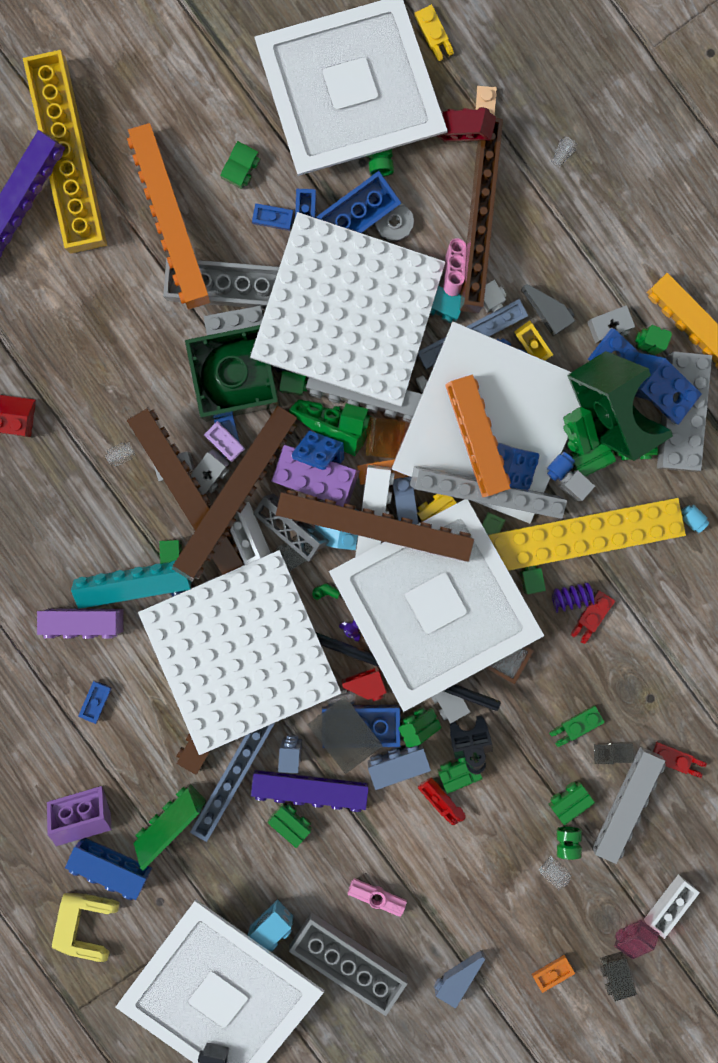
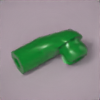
M327 583L315 587L312 591V597L316 600L327 595L337 599L340 595L338 589Z

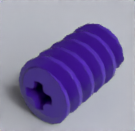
M588 582L584 583L583 587L581 584H577L576 589L573 585L569 586L568 590L566 587H562L561 592L556 588L552 593V602L556 613H558L559 607L566 611V605L571 610H573L574 604L581 608L582 602L586 607H588L589 601L594 605L593 590Z

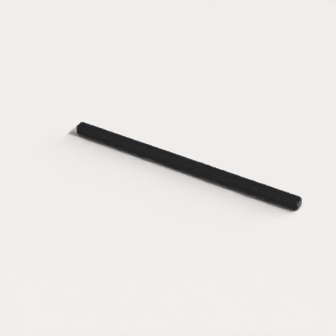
M316 632L321 646L379 667L371 652ZM456 684L443 690L446 693L494 711H498L501 705L499 700Z

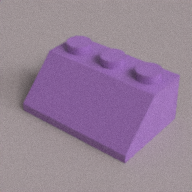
M102 786L47 802V834L56 846L112 830L111 813Z

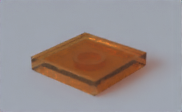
M369 417L366 456L396 459L404 440L405 421Z

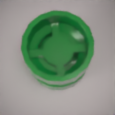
M392 149L368 155L371 160L369 162V175L372 176L379 171L383 177L394 173L393 160L391 159L393 157Z
M570 826L558 827L557 841L559 843L557 844V857L567 860L580 859L582 857V846L579 842L582 841V830Z

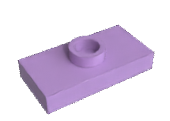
M218 421L204 434L231 462L246 449Z

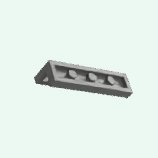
M275 494L264 496L253 515L308 562L312 561L318 550L326 547L329 540L309 523L275 516L279 498ZM264 506L269 509L270 517L268 518L261 513ZM276 519L283 521L284 529L280 530L277 527ZM293 530L297 533L298 541L291 539L289 531ZM303 543H309L313 547L310 554L305 551Z

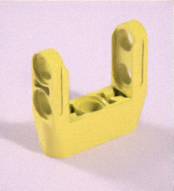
M64 893L59 908L52 948L69 956L98 962L107 961L109 950L104 946L75 940L82 909L103 914L116 913L119 910L120 903L113 899L89 894Z

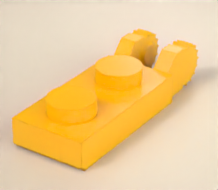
M432 4L415 12L414 16L437 60H443V54L439 48L440 45L444 46L449 56L453 55L454 52L448 40L449 38Z

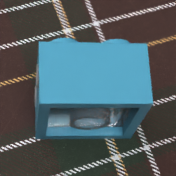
M277 899L250 925L248 936L272 952L278 945L277 942L281 938L285 939L291 933L293 915Z

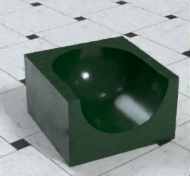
M261 325L185 340L200 418L208 422L231 415L238 416L276 408L277 405L280 406L271 365L250 358Z
M605 351L567 375L579 406L591 411L599 443L635 461L673 437L671 429L646 418L633 405L638 388L651 376L649 368Z

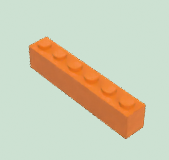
M472 374L448 382L445 386L482 498L510 489V478L505 473L503 467L504 460L498 452V442L491 431V420L486 416L484 410L485 402L483 398H480L478 392V381L474 379Z

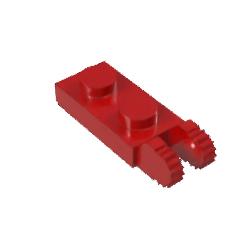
M598 590L594 595V605L590 601L588 607H586L577 620L578 623L570 635L576 637L582 626L586 627L587 631L580 641L585 644L592 633L596 631L615 600Z
M656 742L653 752L664 758L667 767L702 778L703 774L697 770L690 769V765L693 762L701 767H706V762L662 743Z
M432 777L418 786L420 792L449 824L456 825L458 822L465 820L466 815L462 808L456 807L451 798Z

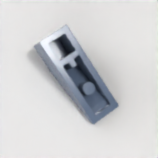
M411 477L394 479L393 493L398 521H401L402 517L413 520L412 524L417 525L418 518L414 490L410 486Z
M478 951L445 972L442 978H438L434 985L436 997L456 1009L485 961L484 952Z

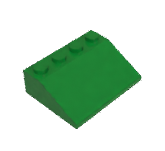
M191 784L187 788L183 786L175 794L177 798L173 802L169 800L162 807L164 811L160 815L156 813L150 819L149 823L151 825L147 829L143 827L135 835L137 839L133 844L142 870L190 824L203 808L206 799Z

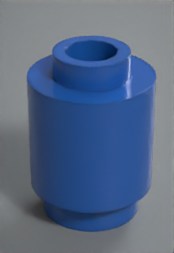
M563 452L561 455L559 454L547 467L549 471L547 475L554 481L557 479L561 481L574 467L575 460L566 452Z

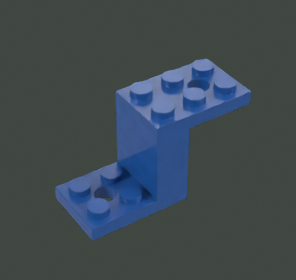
M611 328L588 358L590 361L605 351L609 353L616 351L617 356L649 368L651 376L640 385L635 397L649 400L668 419L677 425L680 424L702 395L666 358L639 353L616 329ZM676 392H678V400L674 402L673 396Z

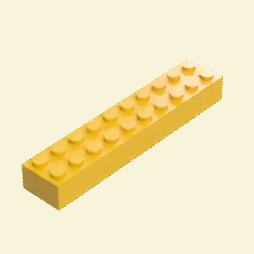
M61 50L25 57L23 62L38 130L49 135L65 147L61 159L57 161L52 174L49 176L64 248L71 254L107 246L67 60Z
M672 498L488 534L509 571L686 536L679 498Z

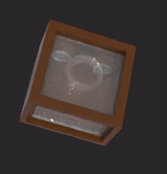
M525 646L486 668L515 684L534 650Z

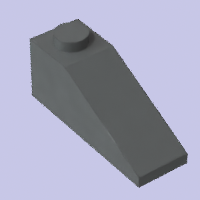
M528 284L522 287L521 291L552 336H555L575 322L574 313L570 308H566L564 304Z

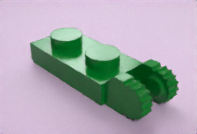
M594 705L562 722V725L551 730L549 733L551 736H556L565 730L567 735L555 742L556 746L560 747L605 722Z

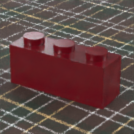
M479 107L475 110L463 108V110L458 111L454 109L441 111L447 133L437 135V137L444 142L491 140L496 116L490 113L489 109Z

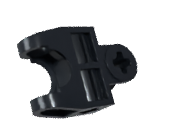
M482 715L476 716V725L470 731H464L456 724V721L450 724V737L455 759L465 758L466 766L470 773L475 775L483 773L486 769L485 753L493 752L489 729Z

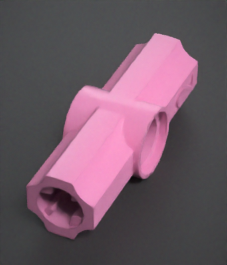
M353 878L347 895L364 901L375 909H382L399 917L403 914L407 900L384 891L380 886H372L356 878ZM375 894H380L382 896V898L378 901L374 900L372 897Z

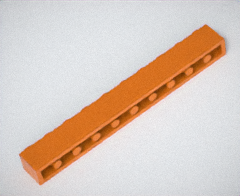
M148 123L128 129L130 137L127 138L130 150H135L136 154L132 156L135 165L141 168L138 174L141 183H146L147 188H144L147 200L151 199L153 205L149 207L152 216H157L158 222L155 225L158 234H163L164 239L161 240L164 252H169L170 257H167L170 269L174 268L176 274L172 276L176 287L180 286L182 292L178 293L181 303H186L188 310L209 304V296L151 124Z

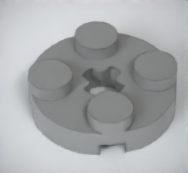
M401 203L375 223L380 237L391 242H398L407 238L413 228V214ZM392 217H396L400 224L394 227L389 221H392Z

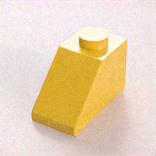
M530 320L514 331L530 355L544 361L553 356V353Z

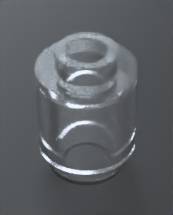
M122 442L108 449V454L105 457L110 465L113 464L117 467L132 460V457L136 454L130 442Z

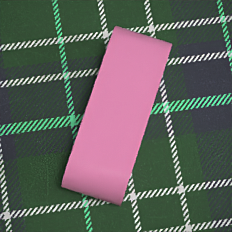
M459 238L450 241L445 257L444 291L449 296H457L465 280L466 243Z

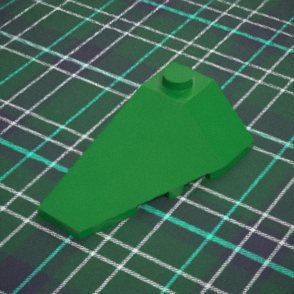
M298 399L289 409V413L297 417L298 420L314 432L343 442L344 452L353 456L363 447L375 419L367 415L370 418L368 428H364L360 436L339 430L342 414L340 407L326 408L321 403Z

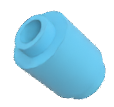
M687 505L682 509V519L693 531L696 530L700 533L708 526L709 521L707 517L695 505Z

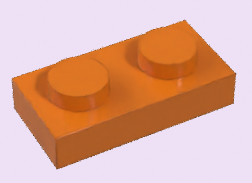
M563 955L532 973V976L543 993L571 977L575 972L566 956Z

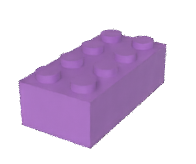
M288 445L283 446L272 482L311 496H316L322 500L336 501V505L341 507L344 506V503L349 504L360 470L334 461L325 470H321L292 459V452L296 448Z
M44 609L37 611V635H43V638H55L63 635V638L69 639L82 635V638L90 639L102 635L104 639H111L123 632V609Z

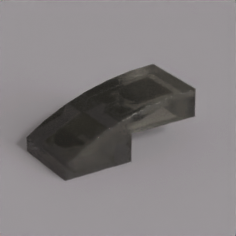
M633 743L594 744L595 764L633 763L634 761Z

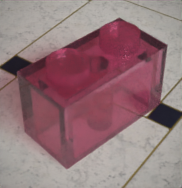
M639 920L618 930L615 936L616 942L614 947L631 959H635L655 949L660 933L642 920Z

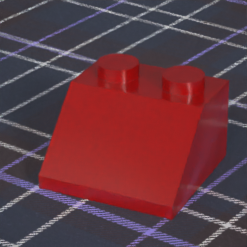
M0 395V434L31 438L36 400Z
M378 667L342 679L343 688L368 700L373 699V701L382 699L384 698L383 694L387 693Z

